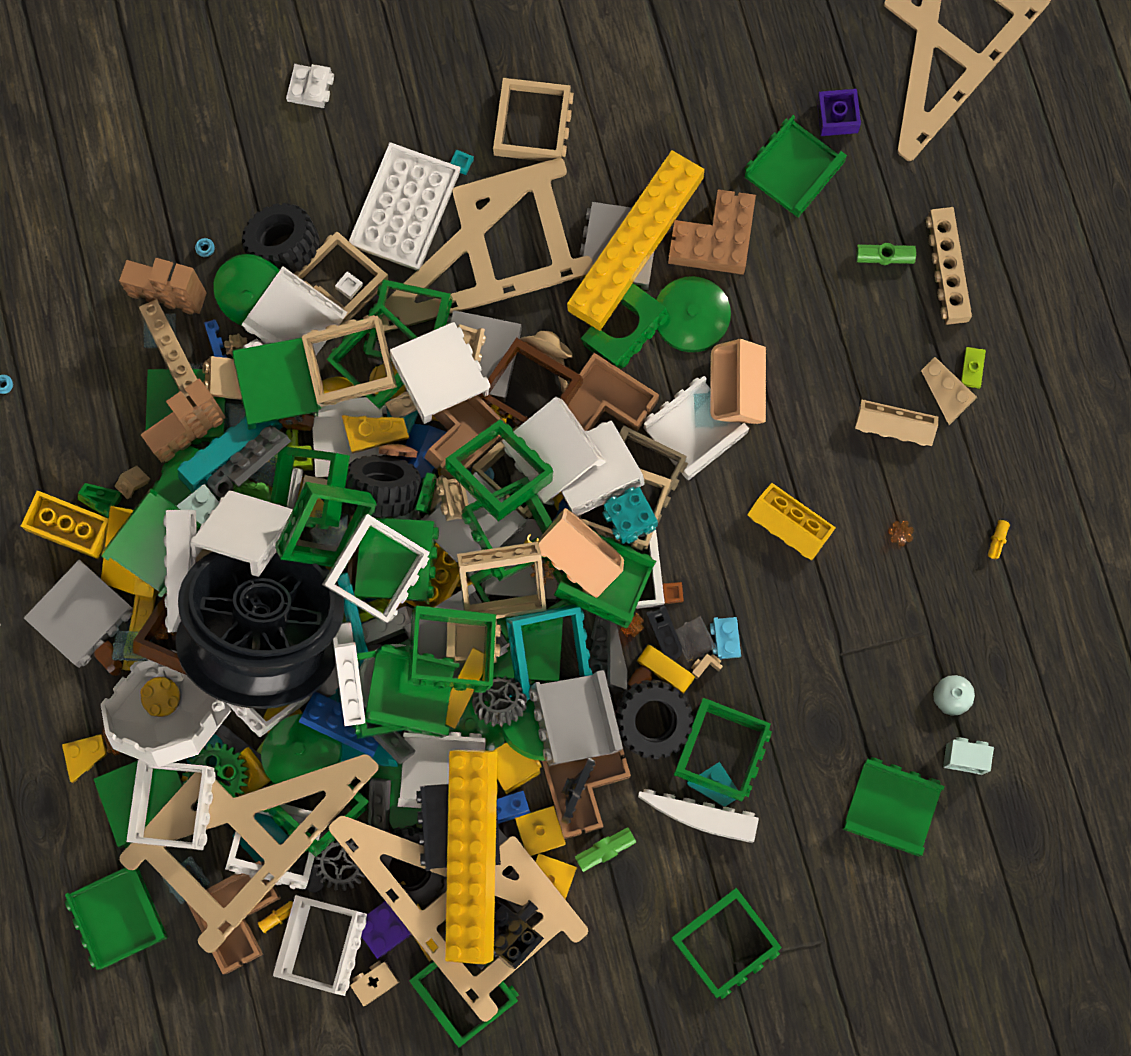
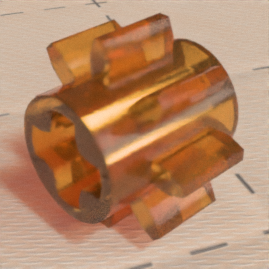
M549 561L546 564L542 563V569L545 571V576L543 577L544 585H546L548 579H554L550 573L554 572L555 569L549 568ZM535 572L531 573L530 577H535Z
M637 613L627 629L622 627L620 631L626 637L631 635L634 638L644 629L642 626L644 620Z

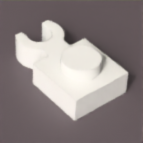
M161 664L158 665V670L151 668L145 674L146 676L166 677L173 682L183 681L184 679L182 673Z

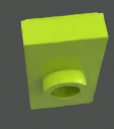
M966 347L961 382L966 387L980 389L986 350Z

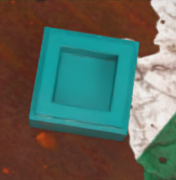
M456 150L450 164L460 167V173L467 175L474 156Z

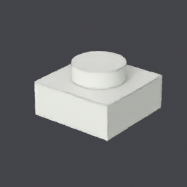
M346 272L335 285V289L351 300L363 286V283Z

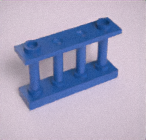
M524 791L497 799L498 824L530 813Z

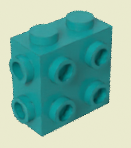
M634 487L624 491V495L618 498L613 496L606 500V504H604L605 511L602 514L607 523L611 522L614 527L611 529L616 540L620 539L622 544L625 542L628 544L638 539L639 535L643 533L646 535L650 534L658 526V520L640 487L636 489Z

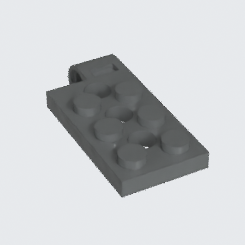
M272 425L264 428L254 440L247 442L240 452L232 455L230 460L208 479L207 486L209 490L220 498L224 497L229 490L233 491V483L239 487L290 443L291 440Z

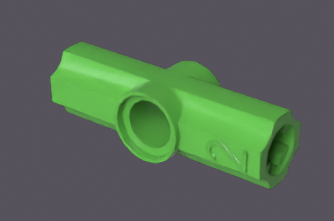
M891 243L857 245L856 259L857 262L879 263L881 265H889L890 263L914 264L916 248L915 246H895ZM882 252H888L890 257L883 256Z
M627 827L615 835L608 836L593 844V847L575 856V859L581 870L585 872L593 866L617 856L620 851L634 845L636 840Z

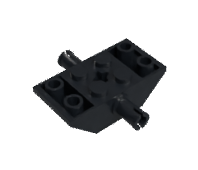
M495 898L494 957L499 958L509 968L516 969L544 939L526 923L538 910V907L528 900L518 913H513ZM486 964L475 965L482 970Z

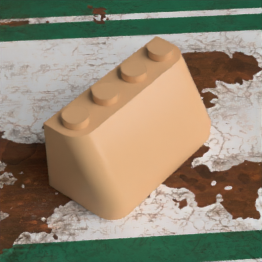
M743 339L714 346L711 351L710 413L713 419L751 424L766 422V347Z
M566 508L537 541L543 557L547 556L555 568L558 570L562 569L570 581L573 583L577 582L582 587L584 593L595 598L623 571V557Z

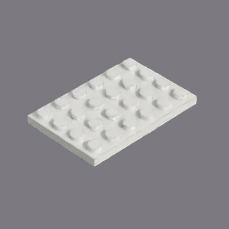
M389 143L349 242L358 250L414 270H420L461 168Z

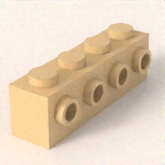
M861 400L855 429L865 433H876L882 437L889 436L901 441L916 442L922 446H932L938 428V417Z

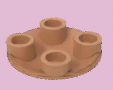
M388 444L378 448L379 454L417 458L418 453L415 449L402 444Z

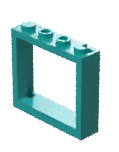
M568 605L506 619L515 683H520L522 693L527 696V700L530 699V685L521 631L522 625L571 615L580 677L593 675L588 663L590 653L586 648L585 642L587 640V633L583 628L582 622L584 620V613L579 606Z

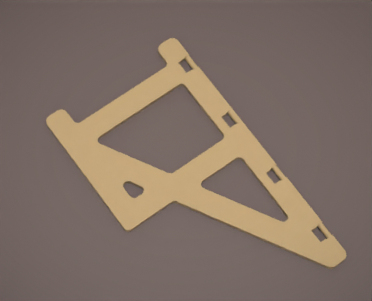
M885 0L884 6L917 32L897 150L901 157L907 161H913L927 143L937 134L961 104L1044 11L1051 0H994L1009 11L1013 17L982 53L975 52L938 23L941 0H922L919 7L915 6L911 0ZM1031 9L1035 13L1028 19L1025 14ZM939 48L964 67L966 71L930 112H925L924 104L933 49ZM995 50L1000 54L993 61L989 56ZM959 91L963 96L957 102L953 97ZM923 133L927 137L920 144L916 139Z
M556 158L453 188L452 192L462 228L424 263L420 270H417L403 284L427 289L463 253H468L476 286L451 294L453 297L452 303L457 302L458 307L450 309L449 314H451L453 310L461 312L557 285L568 280L585 277L593 266L592 259L589 256L576 259L571 258L551 187L553 179L563 177L567 173L564 160ZM528 192H533L550 251L552 265L502 280H496L484 234ZM486 198L490 199V202L481 210L476 208L477 201ZM572 270V275L561 277L560 272ZM514 286L515 291L504 293L503 288ZM396 290L386 299L385 307L408 327L436 319L441 299L434 298L415 303L414 301L419 296L418 294ZM385 315L381 319L384 333L398 329L395 325H389L390 320Z
M364 754L233 798L215 779L211 790L213 799L209 805L208 812L210 814V821L206 830L229 823L265 861L262 868L225 908L166 849V846L131 843L120 855V862L128 870H135L144 860H147L207 922L208 927L199 936L198 944L206 952L212 953L216 951L234 928L243 921L313 843L315 838L324 831L351 801L361 787L377 772L378 764L369 755ZM195 772L145 827L143 838L174 841L194 834L197 811L193 810V806L199 798L202 773ZM357 777L361 781L352 790L348 785ZM321 791L326 792L325 798L282 845L254 818V815L258 812ZM314 825L317 830L308 837L305 833ZM270 873L274 877L265 885L262 881ZM227 921L231 925L222 933L219 928Z
M346 816L336 818L329 825L330 833L348 853L350 858L384 898L479 1019L482 1021L490 1020L496 1015L498 1008L490 998L489 993L516 969L509 968L499 958H496L478 975L473 976L463 963L446 962V942L437 932L436 928L446 919L447 890L424 910H420L380 861V856L386 854L425 869V866H421L420 853H424L423 846ZM511 836L500 845L501 865H495V896L524 906L530 900L531 903L533 902L538 907L536 911L542 914V919L532 928L544 939L518 966L520 967L560 931H563L572 942H579L588 934V928L517 838ZM350 838L358 846L354 852L345 843ZM512 866L518 874V879L506 878L502 875V871L506 867ZM447 868L430 869L431 872L447 877ZM390 889L398 896L394 902L386 894ZM431 938L438 946L434 952L426 944ZM471 988L478 996L474 1002L466 994Z

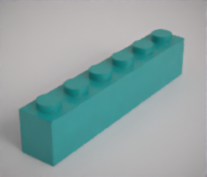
M245 416L235 427L228 428L220 438L212 440L204 450L201 449L196 452L192 459L181 463L177 469L178 478L193 493L202 485H207L208 479L226 464L232 455L240 452L247 442L254 440L264 428L272 425L280 430L283 426L278 420L258 423L256 424V429L248 430Z

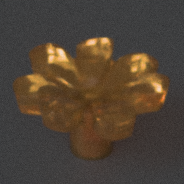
M898 521L893 522L895 528H889L888 533L893 535L891 537L893 543L899 541V546H904L906 541L911 542L913 540V536L910 534L914 533L913 527H908V521H903L902 524Z

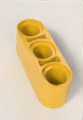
M647 645L637 659L640 665L651 670L654 675L678 689L682 694L686 692L695 679L693 674L651 645Z

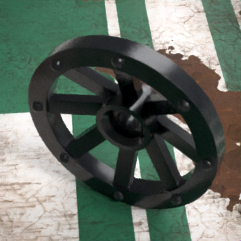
M588 758L584 769L574 778H567L561 793L566 797L565 814L561 822L568 825V823H571L570 818H573L572 813L576 811L575 806L578 799H581V792L586 788L584 785L587 778H590V772L594 770L593 766L596 764L595 760Z

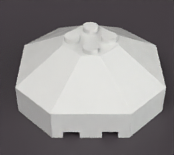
M143 659L133 663L130 667L131 673L127 678L122 677L113 688L114 694L111 698H105L101 703L105 734L112 748L157 767L198 755L231 712L230 706L206 694L187 675L183 674V681L175 682L180 691V702L177 709L164 717L151 716L141 703L140 691L150 679L155 678L153 675L146 676V671L151 668L158 670L159 664L149 659Z

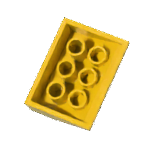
M110 506L105 547L134 510ZM112 558L109 560L103 559L101 580L108 586L131 594L151 598L158 594V590Z

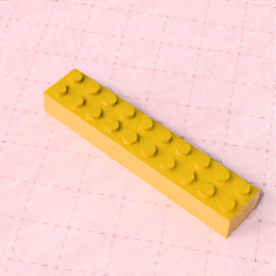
M671 150L568 301V312L601 331L674 223V220H676L703 180L704 169Z
M449 751L446 962L487 964L494 961L497 751Z

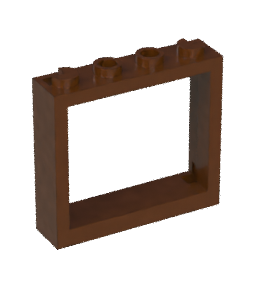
M516 337L488 378L490 383L489 393L517 352L570 383L560 397L568 406L583 384L582 376ZM483 393L478 395L489 407L497 410L496 413L504 419L507 417L512 419V423L517 427H520L528 420L527 417L490 396L489 393L486 397H484Z
M165 593L133 640V653L186 675L180 665L176 652L150 642L167 616V608L165 606L167 594Z

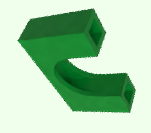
M633 283L622 298L621 303L639 317L637 329L627 337L613 338L602 330L599 331L591 326L581 337L584 347L619 369L627 366L630 358L641 350L642 345L647 339L653 337L656 329L663 325L669 316L664 305Z

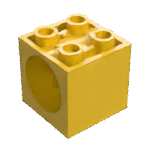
M508 743L493 750L497 751V780L506 794L541 774L540 768L542 766L539 760L522 756L513 750Z

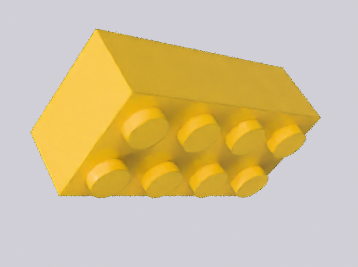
M37 491L21 527L30 533L98 559L106 543L108 518Z

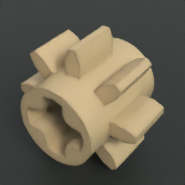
M239 333L233 336L229 335V341H224L226 354L233 356L232 350L243 349L244 345L247 344V338H242Z

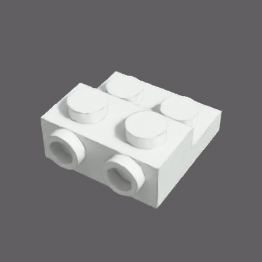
M294 64L286 98L287 102L324 108L325 102H328L330 97V91H328L329 84L332 85L334 80L331 68L313 64L311 67Z

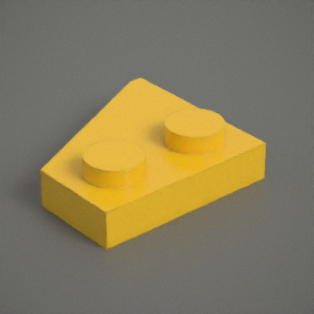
M102 734L62 744L69 779L72 783L77 781L78 777L85 771L90 770L97 761H100L107 755Z

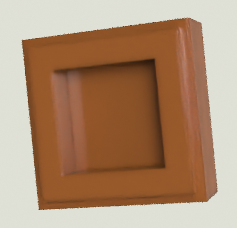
M682 582L662 584L664 604L684 602Z

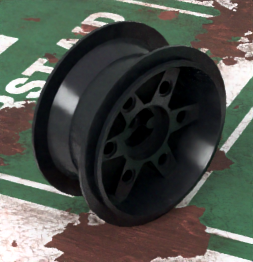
M276 551L258 577L251 575L249 562L216 552L205 555L187 572L178 595V610L181 622L176 634V651L180 665L187 677L198 688L215 699L244 708H277L298 702L313 694L327 681L336 666L333 639L336 637L344 617L343 597L322 585L330 571L325 566L317 565L316 563L308 564L281 560Z

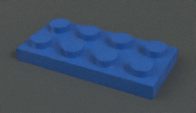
M316 691L312 694L299 722L373 757L379 743L372 736L357 739V734H355L352 725L345 726L341 703Z

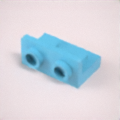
M737 617L713 618V623H710V633L715 637V643H712L713 655L716 654L719 659L741 657Z

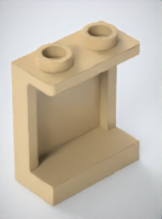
M214 356L207 359L203 364V373L205 374L203 384L213 397L242 400L234 360Z
M497 620L494 663H497V656L501 654V646L497 644V637H501V625H497ZM447 622V658L453 659L454 663H466L473 647L484 652L485 626Z

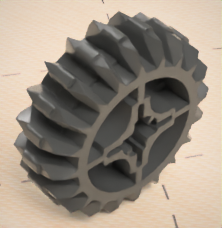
M497 675L496 679H493V686L489 690H486L484 693L473 692L472 706L479 720H484L485 724L491 722L493 727L499 724L502 728L503 723H507L510 726L511 720L517 722L518 716H523V711L526 710L527 696L522 693L520 683H515L514 678L508 680L505 675L503 679H500ZM510 695L515 698L514 702L509 698ZM485 700L489 702V707L484 704Z
M349 840L345 842L353 851L358 848V846L355 847L353 840L350 843ZM333 841L330 846H327L321 852V857L317 856L314 858L320 861V864H315L314 868H321V871H318L316 875H324L320 880L321 883L329 880L327 883L328 888L332 887L333 883H335L334 890L336 891L339 890L340 885H342V890L346 891V884H349V887L353 889V881L355 880L356 883L360 884L361 881L358 879V876L360 875L364 878L366 876L354 862L348 859V853L343 847L337 857H327L333 849L341 847L338 841L336 843ZM344 857L345 862L347 861L348 864H352L351 866L344 865L341 869H339V865L332 861H341ZM326 863L335 866V879L328 874ZM347 869H356L351 877L342 880V876Z

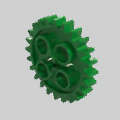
M208 743L207 750L203 747L201 753L195 755L194 759L188 757L191 765L211 767L209 761L215 756L217 764L213 767L214 772L219 777L230 782L231 785L227 786L221 780L217 781L233 798L238 797L237 793L244 794L241 787L248 786L243 781L249 778V776L244 775V772L249 770V768L242 766L246 760H239L241 753L238 752L234 755L236 748L232 747L228 750L227 744H224L221 748L220 743H216L214 748L212 744ZM232 767L234 770V774L232 777L228 778L226 776V770ZM187 772L182 775L188 777L189 780L195 772Z

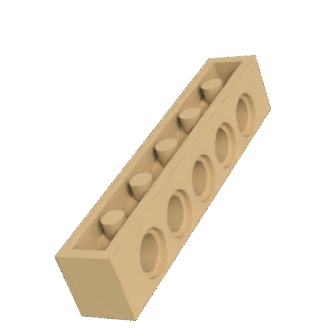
M954 207L932 209L928 217H926V227L930 228L931 233L929 235V245L933 246L934 251L932 253V263L936 264L937 269L935 271V281L939 282L940 287L938 289L939 301L942 300L941 317L945 319L946 325L969 322L972 313ZM942 227L946 232L942 233L937 228ZM946 245L949 248V250L944 251L941 249L940 246ZM943 264H950L952 269L945 268ZM946 282H953L955 287H949ZM949 300H956L958 305H952Z
M157 299L140 306L139 309L179 391L184 394L192 407L196 406L184 388L196 381L197 378Z

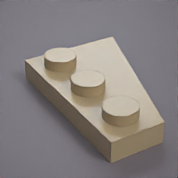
M936 357L921 370L949 425L977 398Z

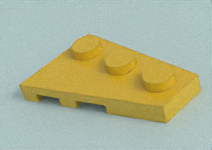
M342 415L352 454L409 438L404 418L349 417Z

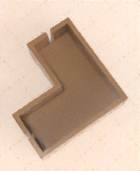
M718 190L712 225L674 220L668 264L744 275L756 195L739 193L738 196H734L735 192Z
M155 258L153 267L126 260L119 282L128 293V296L135 299L142 297L147 302L157 299L159 303H163L167 308L175 309L176 307L182 309L187 314H200L207 292L193 268L176 263L171 280L167 281L173 262Z
M594 353L579 374L582 376L583 384L569 403L568 408L584 431L592 430L605 411L637 432L644 423L647 414L649 415L657 404L659 394Z
M200 378L184 388L196 404L195 407H192L180 391L166 401L173 412L141 434L161 463L171 460L176 452L188 448L193 440L204 437L209 429L218 427L223 423V419L226 418Z
M476 395L433 414L448 432L429 448L424 458L436 469L440 467V473L447 480L455 479L445 469L446 458L501 419L505 424L507 423ZM500 435L496 436L460 463L469 470L502 437Z
M623 749L617 753L591 758L595 760L596 765L593 766L594 770L590 772V778H587L584 785L586 788L581 792V799H578L575 806L576 811L572 813L573 818H570L571 823H568V825L561 822L565 814L566 797L561 792L567 778H574L582 771L588 759L548 766V761H542L564 839L581 835V830H585V833L603 828L593 789L631 777L626 758L621 760V757H624Z
M261 861L255 863L259 865H264V863ZM243 873L239 875L234 874L206 889V891L225 908L252 878ZM267 879L262 881L265 885L269 883ZM275 885L246 917L281 899ZM188 904L203 933L208 927L207 922ZM245 918L226 937L225 941L216 951L212 952L222 974H228L243 966L242 962L248 963L263 955ZM226 921L219 930L224 933L231 924Z

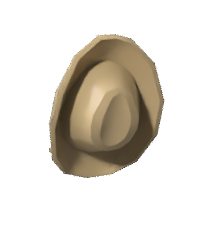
M539 331L534 336L520 338V340L564 366V359L572 358L569 348L553 332ZM558 376L562 393H564L568 383Z

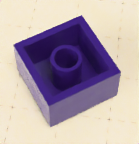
M857 89L819 92L817 110L820 136L858 133L861 120Z
M385 901L367 914L366 925L361 937L376 958L380 959L412 934Z

